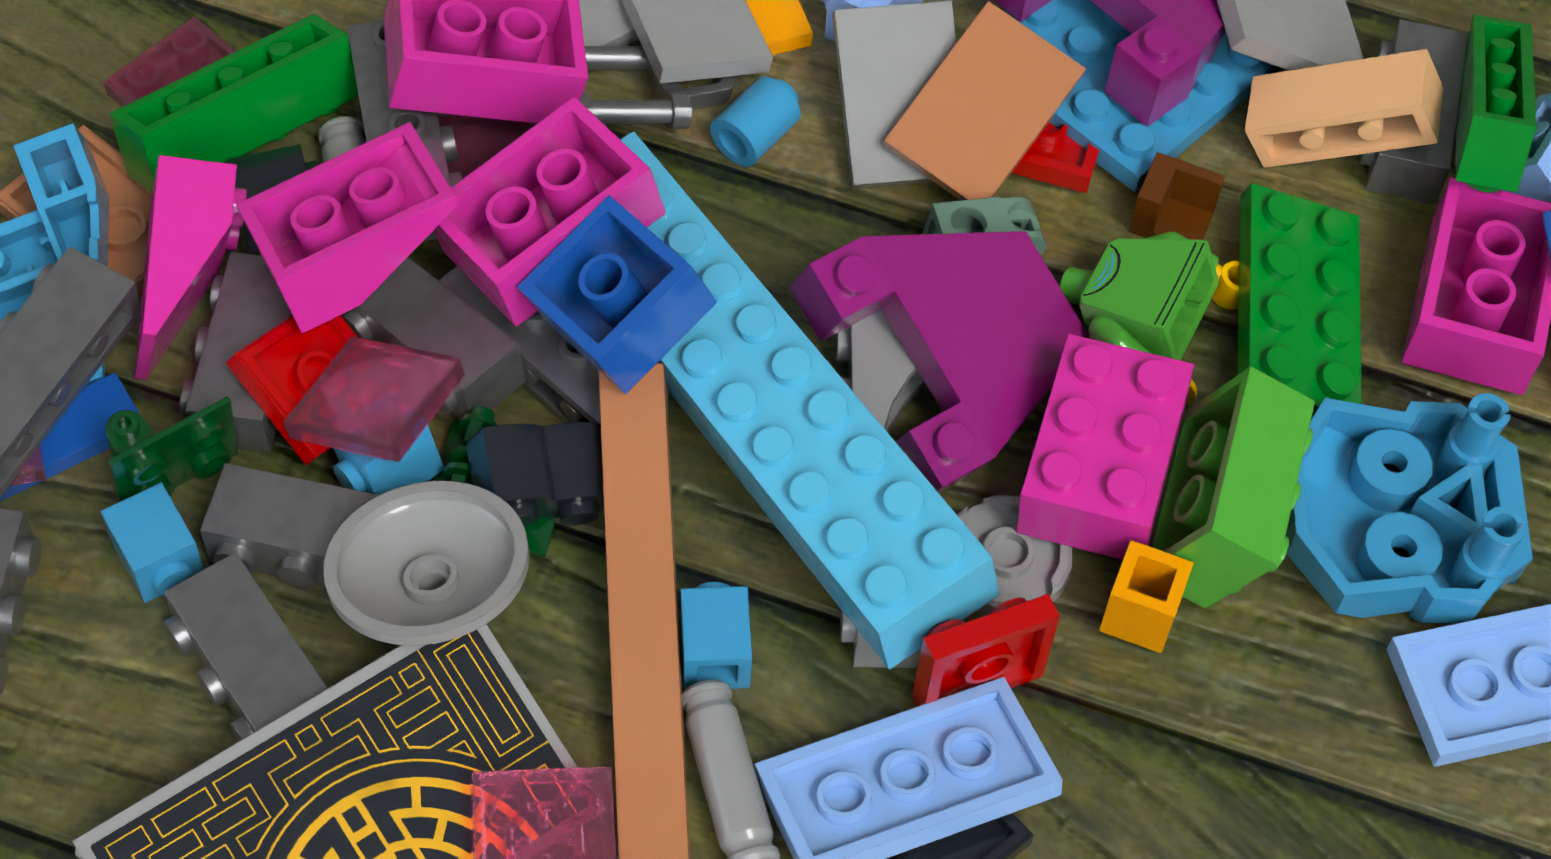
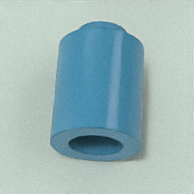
M767 76L757 78L710 124V133L716 146L732 162L743 167L753 166L800 120L799 98L795 90L781 79H773Z

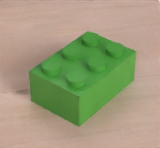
M1251 366L1184 412L1149 542V547L1194 562L1182 597L1203 608L1209 607L1229 594L1237 593L1246 584L1267 572L1277 569L1284 560L1289 547V539L1285 535L1290 512L1297 503L1301 492L1298 476L1302 458L1313 438V431L1309 426L1315 400Z

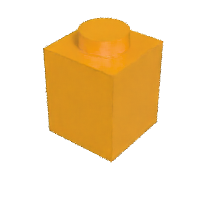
M1130 540L1111 591L1099 631L1162 654L1194 562Z

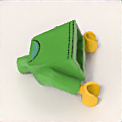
M1174 231L1144 239L1117 238L1108 244L1095 270L1075 267L1067 268L1063 274L1060 288L1070 304L1080 306L1090 339L1181 360L1211 299L1224 309L1234 310L1238 308L1239 261H1231L1221 266L1218 264V256L1211 253L1208 241L1189 240ZM1192 379L1187 405H1192L1197 397V387Z

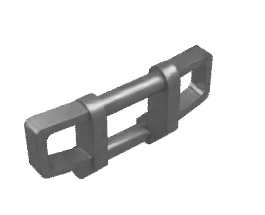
M585 46L587 70L647 69L653 100H591L590 95L583 91L580 102L603 124H663L668 129H689L692 120V110L727 103L731 97L735 79L734 76L716 78V83L680 89L679 82L659 84L642 46Z

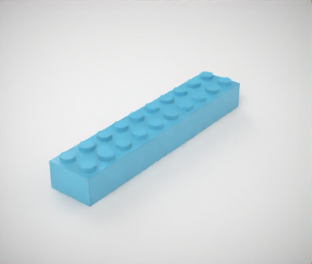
M633 131L620 140L651 169L666 214L647 228L693 267L717 301L699 322L657 363L664 364L668 391L890 670L920 650L923 637L928 636L935 627L954 619L964 620L1000 595L992 556Z

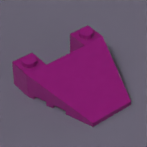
M1052 0L994 1L1018 21L1022 22ZM1091 0L1131 33L1130 36L1116 46L1104 92L1148 127L1188 98L1199 74L1216 53L1219 43L1226 33L1217 0Z
M1026 231L862 236L810 263L789 287L820 341L833 336L880 310L883 311L942 410V413L911 429L896 441L898 446L938 493L971 476L996 457L1054 383L1068 334L1089 338L1087 331Z

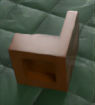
M1157 152L1138 194L1128 232L1148 238L1174 231L1189 240H1203L1216 210L1225 178L1221 174Z

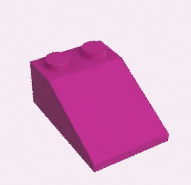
M408 122L236 205L301 333H305L360 306L459 203L411 122Z
M162 155L158 157L149 213L134 379L147 380L213 283L215 276L220 273L225 250H237L239 229L243 226L244 220L236 204L246 200L247 191L246 189L235 188L236 164Z

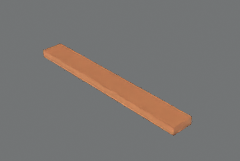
M659 363L626 395L599 371L619 859H691L666 372L664 364Z

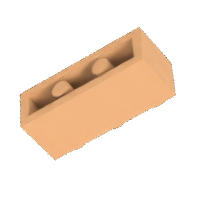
M1427 49L1253 76L1245 132L1264 168L1436 144L1439 139L1444 87Z

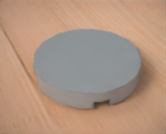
M996 495L984 498L982 504L975 505L969 510V506H967L957 514L993 559L1000 595L977 610L986 615H989L1001 603L1013 598L1022 597L1029 601L1049 594L1052 601H1056L1062 593L1072 569V547L1016 533L1020 497Z

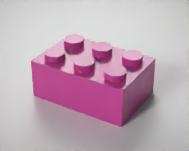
M388 0L384 13L389 108L539 123L574 96L579 101L581 100L588 80L579 0Z
M574 96L454 185L451 189L456 195L459 205L435 228L434 233L444 253L517 327L537 312L518 290L517 286L608 195L646 227H649L666 214L651 169Z
M1449 178L1432 218L1401 363L1524 395L1544 356L1551 320V259L1542 219L1543 212L1551 210V203L1502 190L1491 193L1482 192L1471 188L1464 182L1455 181V178Z
M1068 334L1020 495L1016 533L1121 560L1124 559L1130 540L1149 546L1187 403L1194 364Z

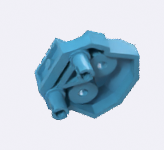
M1490 393L1478 394L1470 401L1468 408L1461 403L1410 401L1405 412L1330 398L1324 399L1310 422L1309 428L1313 431V438L1302 458L1298 476L1301 492L1297 503L1290 512L1285 536L1289 539L1287 555L1336 614L1368 618L1409 612V617L1420 623H1463L1472 621L1497 590L1508 583L1515 584L1533 560L1518 448L1500 435L1510 420V415L1506 414L1510 408L1504 399ZM1383 464H1392L1396 466L1400 470V472H1391L1387 470ZM1400 547L1406 550L1410 557H1400L1392 548Z

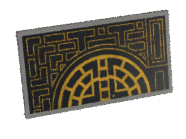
M485 624L473 632L449 641L428 645H401L76 838L72 843L75 847V855L79 859H532L603 814L605 809L602 806L601 799L592 791L491 630Z

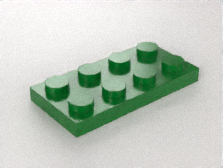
M1251 183L1240 195L1237 375L1251 366L1315 400L1311 419L1325 398L1362 404L1359 215Z

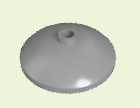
M420 482L402 486L377 496L358 508L342 523L330 541L325 554L323 565L324 583L330 602L337 614L357 632L369 638L396 645L436 644L477 630L497 617L512 602L521 589L527 575L530 559L529 545L525 528L517 513L508 503L494 493L481 487L461 482Z

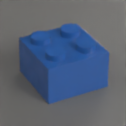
M610 195L517 286L518 290L541 317L625 395L717 303L693 267Z

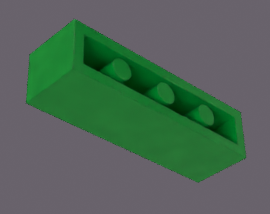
M312 14L111 112L110 117L127 175L150 192H153L159 155L228 163L227 159L240 157L268 142L280 140L286 137L291 130L319 116L335 112L340 105L359 96L348 34L316 14Z
M1473 14L1468 31L1469 35L1456 124L1455 181L1464 182L1471 188L1482 192L1491 193L1499 190L1518 192L1537 127L1532 24Z

